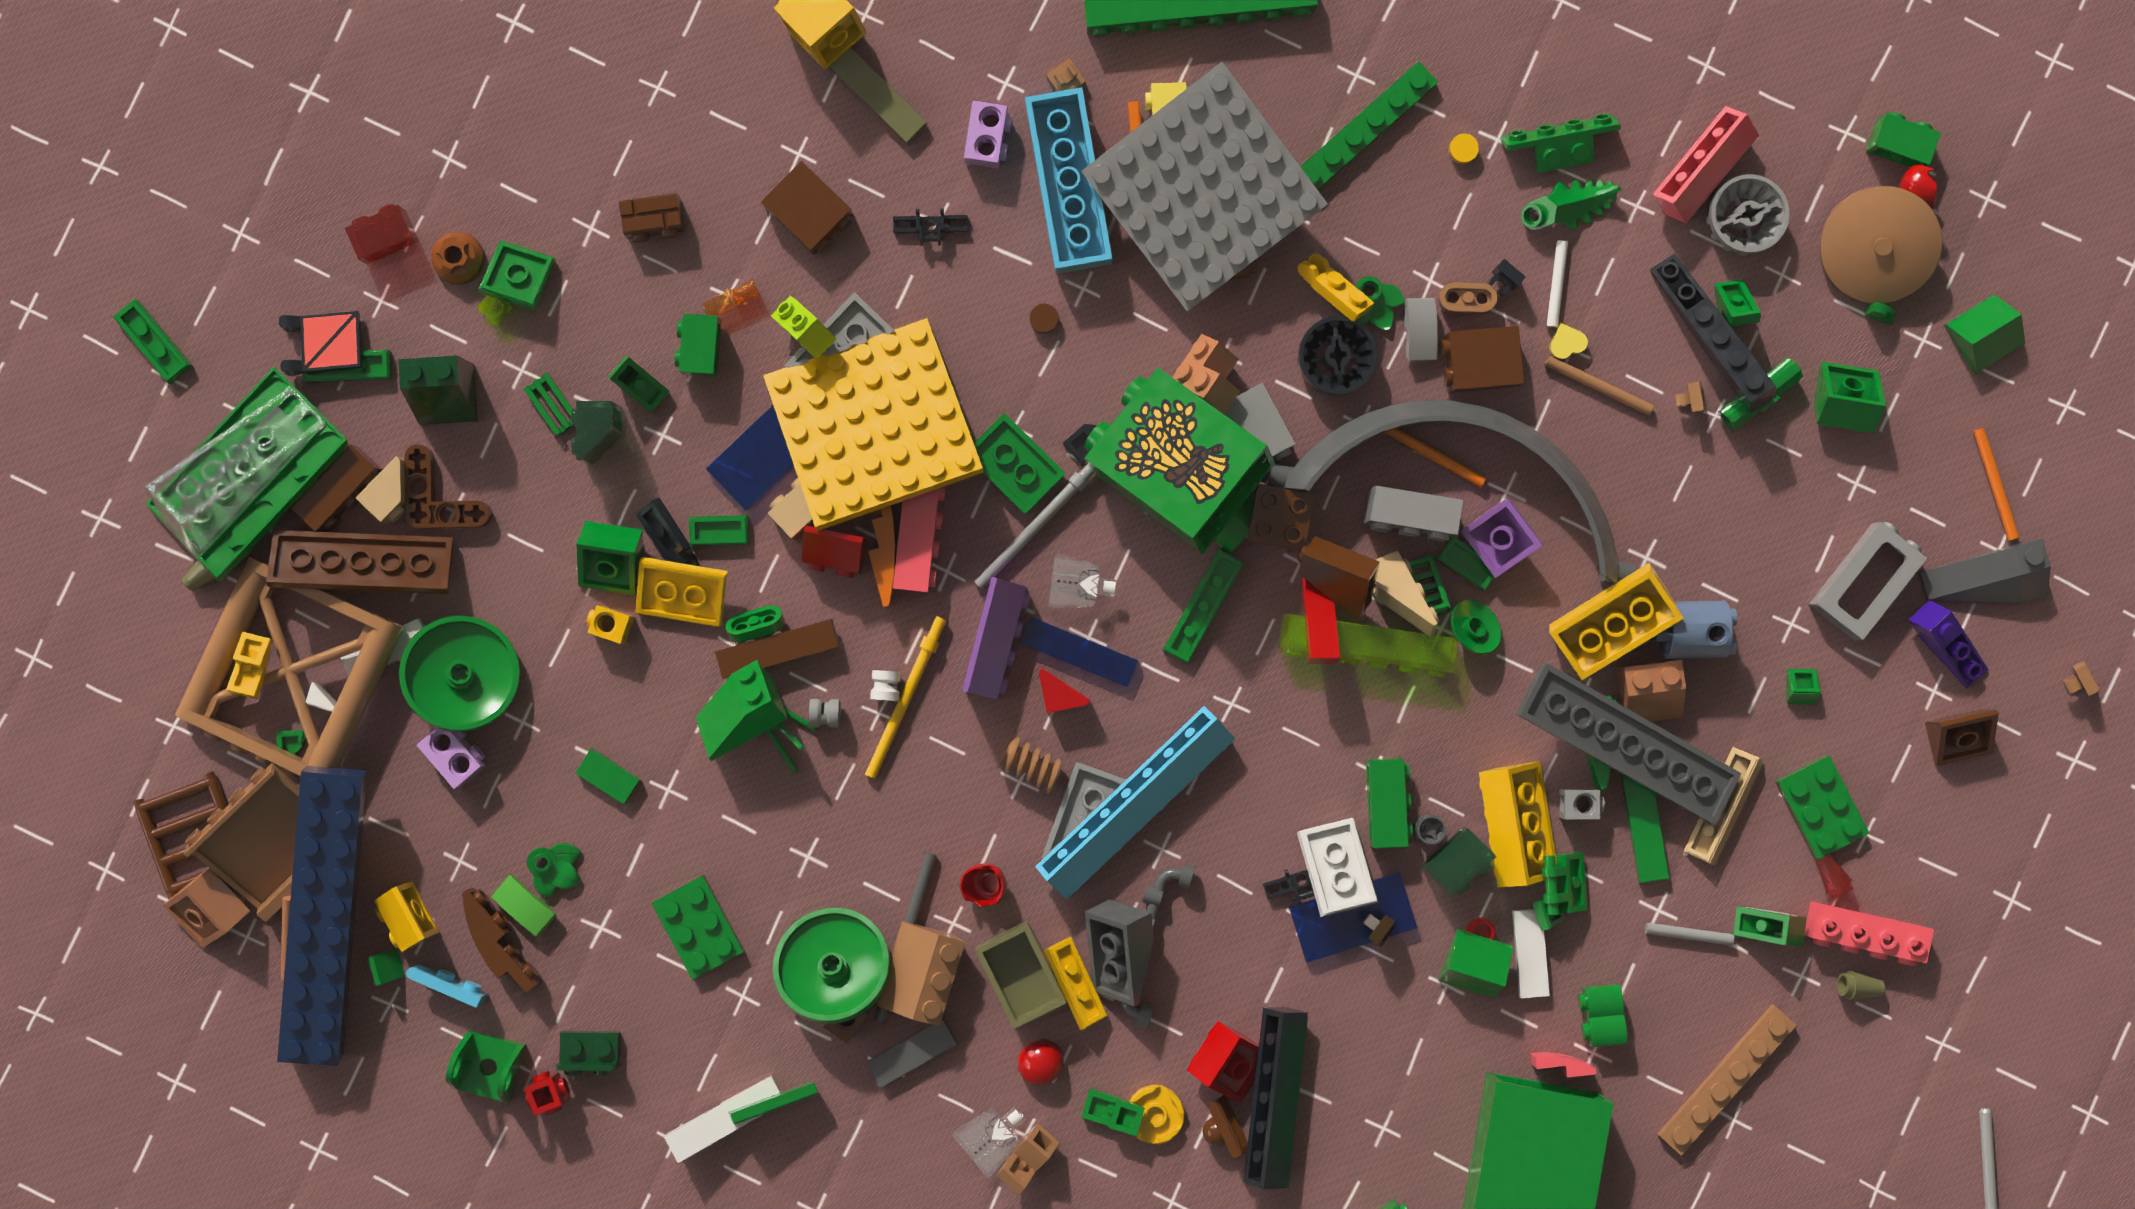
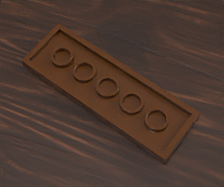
M274 530L266 583L268 587L448 594L454 541L453 537Z

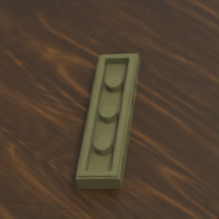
M851 47L829 66L906 144L927 125V122Z

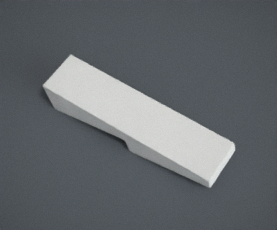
M771 1075L723 1101L715 1108L668 1132L664 1138L677 1163L760 1117L761 1115L738 1124H733L729 1111L780 1093L781 1091L773 1076Z

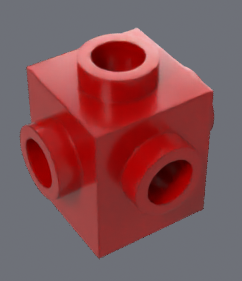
M549 1071L533 1076V1082L524 1088V1096L534 1116L545 1112L546 1116L561 1111L563 1109L562 1105L569 1100L568 1095L570 1094L566 1079L561 1078L559 1072L550 1075ZM547 1086L549 1087L552 1096L546 1093Z

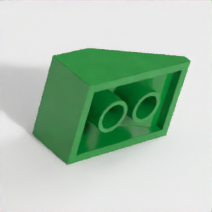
M758 660L732 673L695 717L711 762L787 720L775 682Z

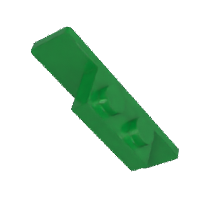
M1598 114L1593 117L1594 119L1590 120L1571 119L1563 125L1554 126L1546 124L1537 127V130L1527 132L1525 130H1514L1509 132V135L1502 136L1501 143L1507 151L1533 146L1535 170L1541 173L1595 162L1593 135L1620 130L1621 127L1620 122L1614 116Z

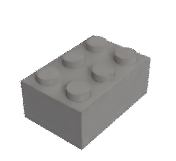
M1374 486L1368 491L1363 524L1370 525L1371 531L1387 533L1391 529L1399 530L1398 535L1416 537L1420 536V534H1426L1427 540L1444 542V540L1448 541L1450 537L1458 535L1463 500Z

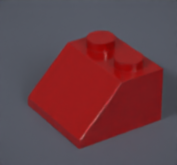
M805 525L801 562L808 563L807 569L825 572V567L837 569L836 575L853 578L854 573L861 574L868 540L863 537L825 529L817 531L815 527Z
M1217 1021L1209 1031L1199 1051L1192 1058L1187 1071L1208 1088L1241 1103L1255 1081L1259 1045L1235 1029Z

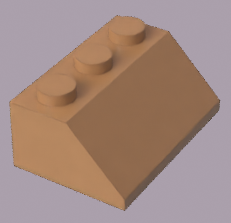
M902 921L890 958L889 979L876 1005L912 1020L940 1026L965 941L951 933Z

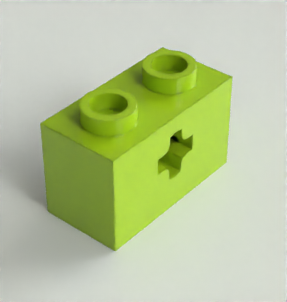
M791 295L771 315L815 359H818L837 339L812 313Z

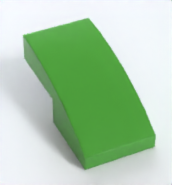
M509 875L491 896L510 916L536 937H539L557 916L539 896L533 895L513 875Z

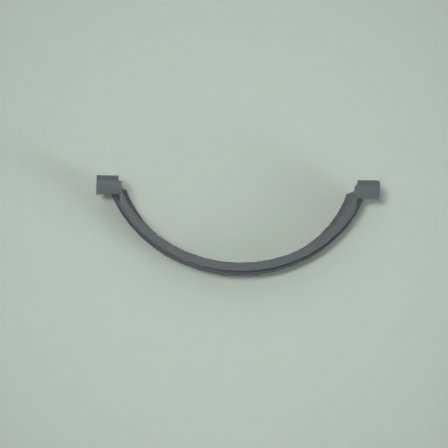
M1424 400L1390 405L1368 412L1345 423L1323 438L1306 453L1295 467L1275 462V465L1269 472L1266 485L1284 489L1310 491L1318 478L1345 452L1368 438L1399 426L1435 421L1459 422L1480 426L1501 433L1521 443L1542 458L1567 484L1579 502L1589 523L1599 560L1597 570H1600V582L1614 585L1636 571V565L1618 560L1614 538L1607 517L1596 494L1571 460L1549 439L1530 426L1509 415L1479 405L1458 401Z

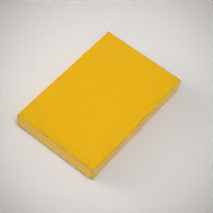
M641 557L639 561L635 613L721 627L724 617L728 571Z

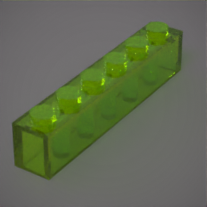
M1282 614L1278 648L1284 649V655L1301 657L1302 652H1307L1305 616ZM1336 621L1340 657L1343 664L1358 665L1359 660L1369 661L1371 668L1387 670L1388 664L1399 666V672L1416 674V669L1428 670L1427 676L1445 678V673L1454 672L1457 638L1438 635L1430 637L1424 633Z

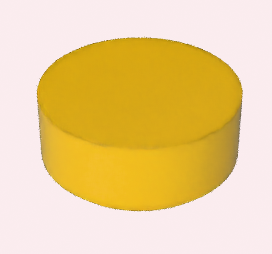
M1459 134L1450 142L1448 152L1454 162L1467 164L1477 156L1479 145L1472 135Z

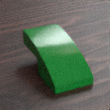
M1089 1088L1081 1118L1107 1125L1110 1129L1137 1136L1145 1107Z

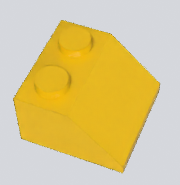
M413 881L396 886L374 900L377 906L375 907L377 917L381 922L386 923L390 930V941L401 952L440 932Z

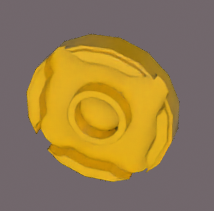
M1149 1085L1140 1088L1132 1095L1131 1102L1145 1107L1136 1136L1139 1140L1152 1144H1162L1172 1140L1179 1133L1184 1120V1109L1180 1098L1173 1090L1163 1085Z

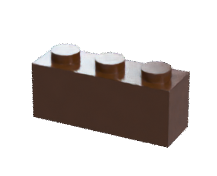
M349 444L344 452L317 478V482L290 509L315 532H330L339 524V517L345 510L350 511L358 504L359 501L356 497L383 469L358 446Z

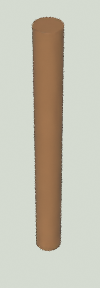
M1550 355L1544 366L1648 416L1653 410L1654 405Z

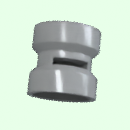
M810 699V727H820L821 725H828L830 728L840 727V699H831L828 702H822L820 699Z

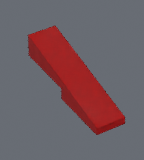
M1301 576L1302 608L1305 612L1308 664H1337L1340 659L1334 601Z

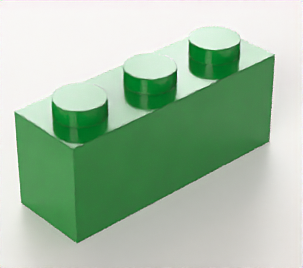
M1403 758L1365 759L1370 846L1372 848L1409 847L1408 840L1413 839L1412 822H1407V810H1411V795L1406 793L1405 781H1410L1409 764H1404Z

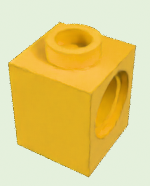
M596 605L595 610H590L586 620V626H589L587 633L619 644H626L635 617ZM610 615L615 621V626L610 632H606L602 627V621L606 616Z

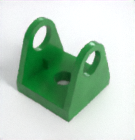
M470 1030L465 1034L450 1058L445 1081L452 1089L510 1103L513 1098L526 1044ZM485 1059L495 1061L497 1070L494 1074L484 1072L482 1063Z

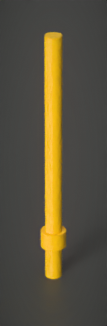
M936 616L928 636L923 637L920 644L922 649L865 775L876 779L932 653L937 651L940 644L938 639L947 620Z

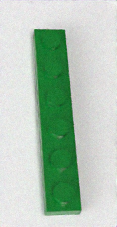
M1420 61L1300 166L1317 190L1437 85L1438 81Z

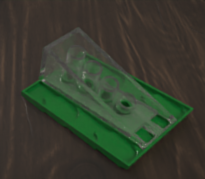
M273 367L189 457L146 486L151 497L146 505L220 583L252 551V547L279 522L280 517L317 482V478L344 452L348 441Z

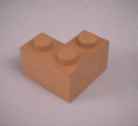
M1201 334L1172 378L1225 415L1240 393L1226 379L1239 359L1219 341Z

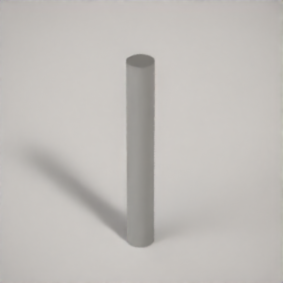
M1655 923L1645 924V934L1730 946L1734 944V934Z

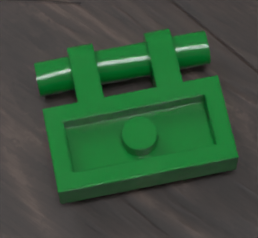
M1584 852L1556 854V860L1555 855L1543 856L1544 867L1541 868L1542 877H1545L1546 894H1543V901L1547 904V915H1559V904L1560 913L1588 910Z

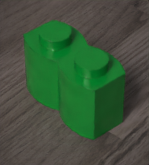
M1612 983L1582 986V994H1578L1579 1010L1585 1013V1023H1581L1583 1040H1588V1045L1591 1047L1627 1044V1029L1621 985Z

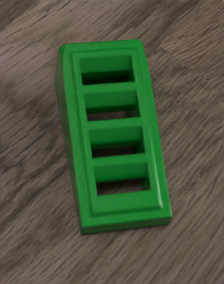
M1433 554L1408 561L1415 583L1429 578L1434 580V582L1421 585L1424 592L1437 589L1436 594L1425 597L1426 603L1429 604L1440 600L1441 604L1433 606L1437 616L1450 613L1451 606ZM1430 567L1431 571L1418 575L1414 573L1415 570Z

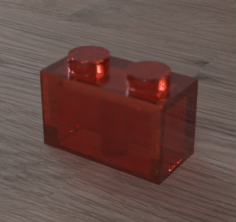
M394 204L383 206L378 210V214L371 217H358L351 222L352 225L345 228L358 260L367 265L419 242L408 214L401 206H395Z

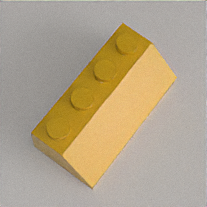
M1648 563L1549 624V633L1581 680H1584L1684 618L1666 586L1651 564Z
M1541 761L1479 772L1480 789L1485 807L1484 815L1488 825L1489 845L1492 849L1497 886H1528L1544 881L1545 877H1542L1541 868L1544 867L1543 856L1555 855L1556 860V852Z

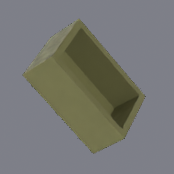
M1028 920L975 947V952L1013 1029L1066 1004L1065 995Z

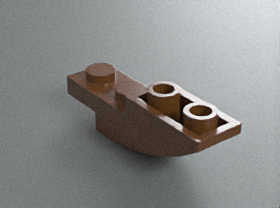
M474 887L467 889L462 893L467 924L474 943L487 966L498 979L509 973L525 993L533 990L541 983L538 979V971L529 962L524 963L518 956L520 951L511 941L508 940L506 942L503 939L512 931L507 926L509 925L508 919L500 911L495 912L488 904L490 903L489 897L482 890H476Z

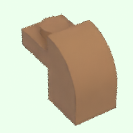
M1037 1123L1002 1163L1003 1166L996 1176L1019 1195L1026 1188L1035 1172L1049 1160L1059 1141Z

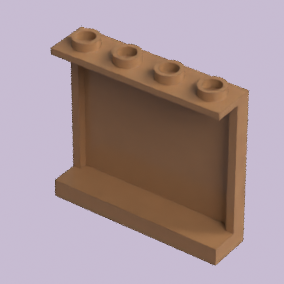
M273 763L266 769L263 767L258 769L250 778L252 783L244 790L242 788L236 790L228 800L230 804L224 810L218 808L207 819L209 824L202 831L196 829L185 841L187 845L184 853L186 857L193 854L258 908L257 916L264 922L268 921L282 907L284 896H291L300 789L295 782Z

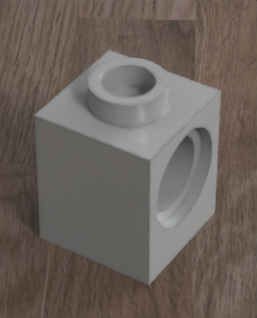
M1559 789V818L1600 819V813H1603L1605 808L1604 796L1600 795V790ZM1581 796H1585L1589 802L1588 808L1583 812L1578 811L1576 807V802Z

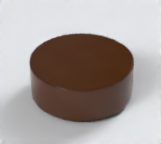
M1039 304L1030 313V324L1039 333H1050L1058 325V313L1049 304Z

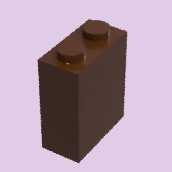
M802 161L761 201L764 208L813 255L817 251L820 253L825 251L832 243L830 238L838 230L843 232L851 224V217L854 215L851 208Z
M1519 326L1448 332L1445 335V340L1441 341L1442 356L1447 357L1448 368L1444 369L1445 386L1450 387V393L1511 388L1524 384Z

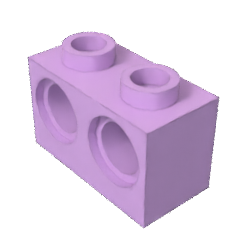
M980 101L972 102L964 152L965 164L999 169L1000 160H1006L1008 144L1003 143L1005 132L1010 133L1012 115H1007V106ZM994 115L999 119V122L994 127H988L983 123L984 118ZM988 143L993 145L995 149L990 155H982L978 151L979 147Z
M435 728L416 746L453 789L462 788L487 766L483 760L485 755L476 745L473 744L471 746L464 738L466 736L465 732H450ZM444 734L451 741L450 747L447 750H443L439 744L440 737ZM462 756L466 757L470 763L469 769L466 772H462L458 767V761Z

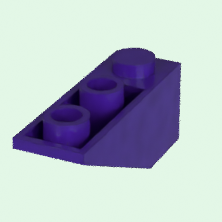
M1929 600L1908 619L1921 640L1965 688L1968 689L1989 670L1952 611Z

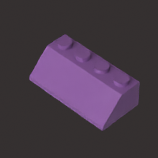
M991 577L962 691L997 700L999 694L1005 695L1009 678L1004 677L1007 666H1013L1016 650L1011 649L1013 639L1020 638L1024 623L1018 621L1021 610L1027 611L1031 594L1026 593V586Z

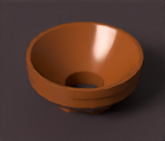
M451 232L437 240L432 249L431 261L435 272L440 278L451 284L462 285L475 280L480 275L485 265V253L482 245L473 236L464 232ZM458 247L462 252V258L459 262L451 264L446 259V253L450 248Z

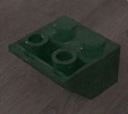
M576 401V408L572 409L571 415L572 425L576 426V438H572L571 443L572 454L576 455V460L587 465H594L622 437V407L613 401Z
M1463 826L1426 859L1421 866L1443 891L1454 896L1456 893L1461 895L1472 885L1470 880L1478 873L1482 876L1493 867L1492 861L1497 856L1472 831Z

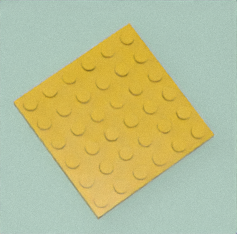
M927 318L895 329L892 334L886 335V333L869 338L867 343L853 345L845 351L834 353L827 357L823 354L818 359H809L808 363L803 365L786 367L763 375L817 531L984 473Z

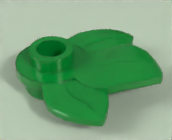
M1372 276L1361 278L1355 287L1363 292L1364 287H1371L1374 293L1372 296L1367 297L1374 302V305L1370 311L1356 321L1363 325L1369 321L1379 329L1389 330L1393 322L1392 307L1399 306L1405 302L1401 291L1394 285L1382 284L1377 278Z
M557 843L550 849L546 847L533 849L528 854L526 863L528 870L533 874V885L537 892L550 898L556 887L569 889L580 884L579 876L571 864L580 856L581 850L567 843ZM545 858L547 864L544 867H539L536 865L537 859Z

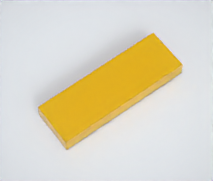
M1068 937L1045 949L1044 952L1080 1030L1086 1029L1107 1017L1072 937Z

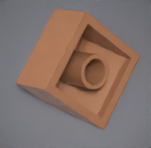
M1682 660L1616 667L1621 705L1650 722L1683 717L1686 684Z
M210 868L198 875L162 905L202 948L226 934L250 911L245 906L244 900L239 895L233 893L225 884V881Z

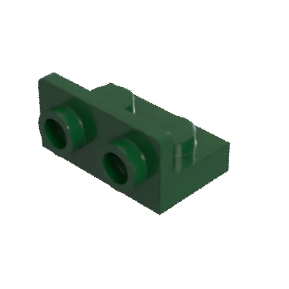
M620 1031L560 1032L559 1062L556 1064V1070H564V1075H581L582 1071H593V1075L607 1076L611 1075V1071H615L620 1066Z

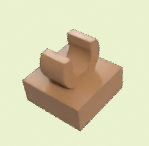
M1070 58L1046 74L1047 80L1056 92L1080 88L1086 84V80Z
M1700 381L1687 383L1689 393L1675 395L1677 407L1691 405L1693 413L1707 411L1703 386Z
M2084 661L2073 665L2077 675L2063 680L2070 694L2083 687L2089 696L2100 691Z

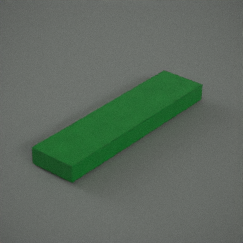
M1218 549L1163 648L1165 652L1187 664L1189 663L1244 562Z
M1620 774L1638 882L1644 883L1668 879L1669 874L1655 793Z

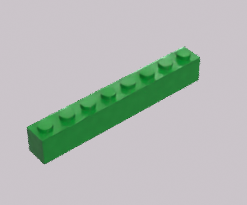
M1084 0L1087 35L1093 34L1097 38L1107 37L1110 35V32L1122 31L1124 35H1132L1138 33L1140 29H1151L1152 32L1166 31L1168 27L1179 26L1180 29H1192L1196 27V24L1208 23V26L1215 27L1224 25L1225 21L1234 20L1238 24L1253 22L1255 18L1276 21L1286 15H1294V18H1306L1311 16V13H1315L1318 5L1317 0Z

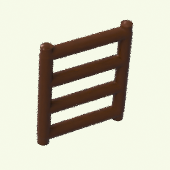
M214 771L208 772L202 780L146 801L144 799H137L133 801L136 814L168 899L173 897L201 873L175 882L169 866L195 856L191 854L189 857H186L184 855L186 848L165 855L159 839L203 823L218 808L224 810L227 807ZM209 790L214 806L155 828L149 813L150 811Z

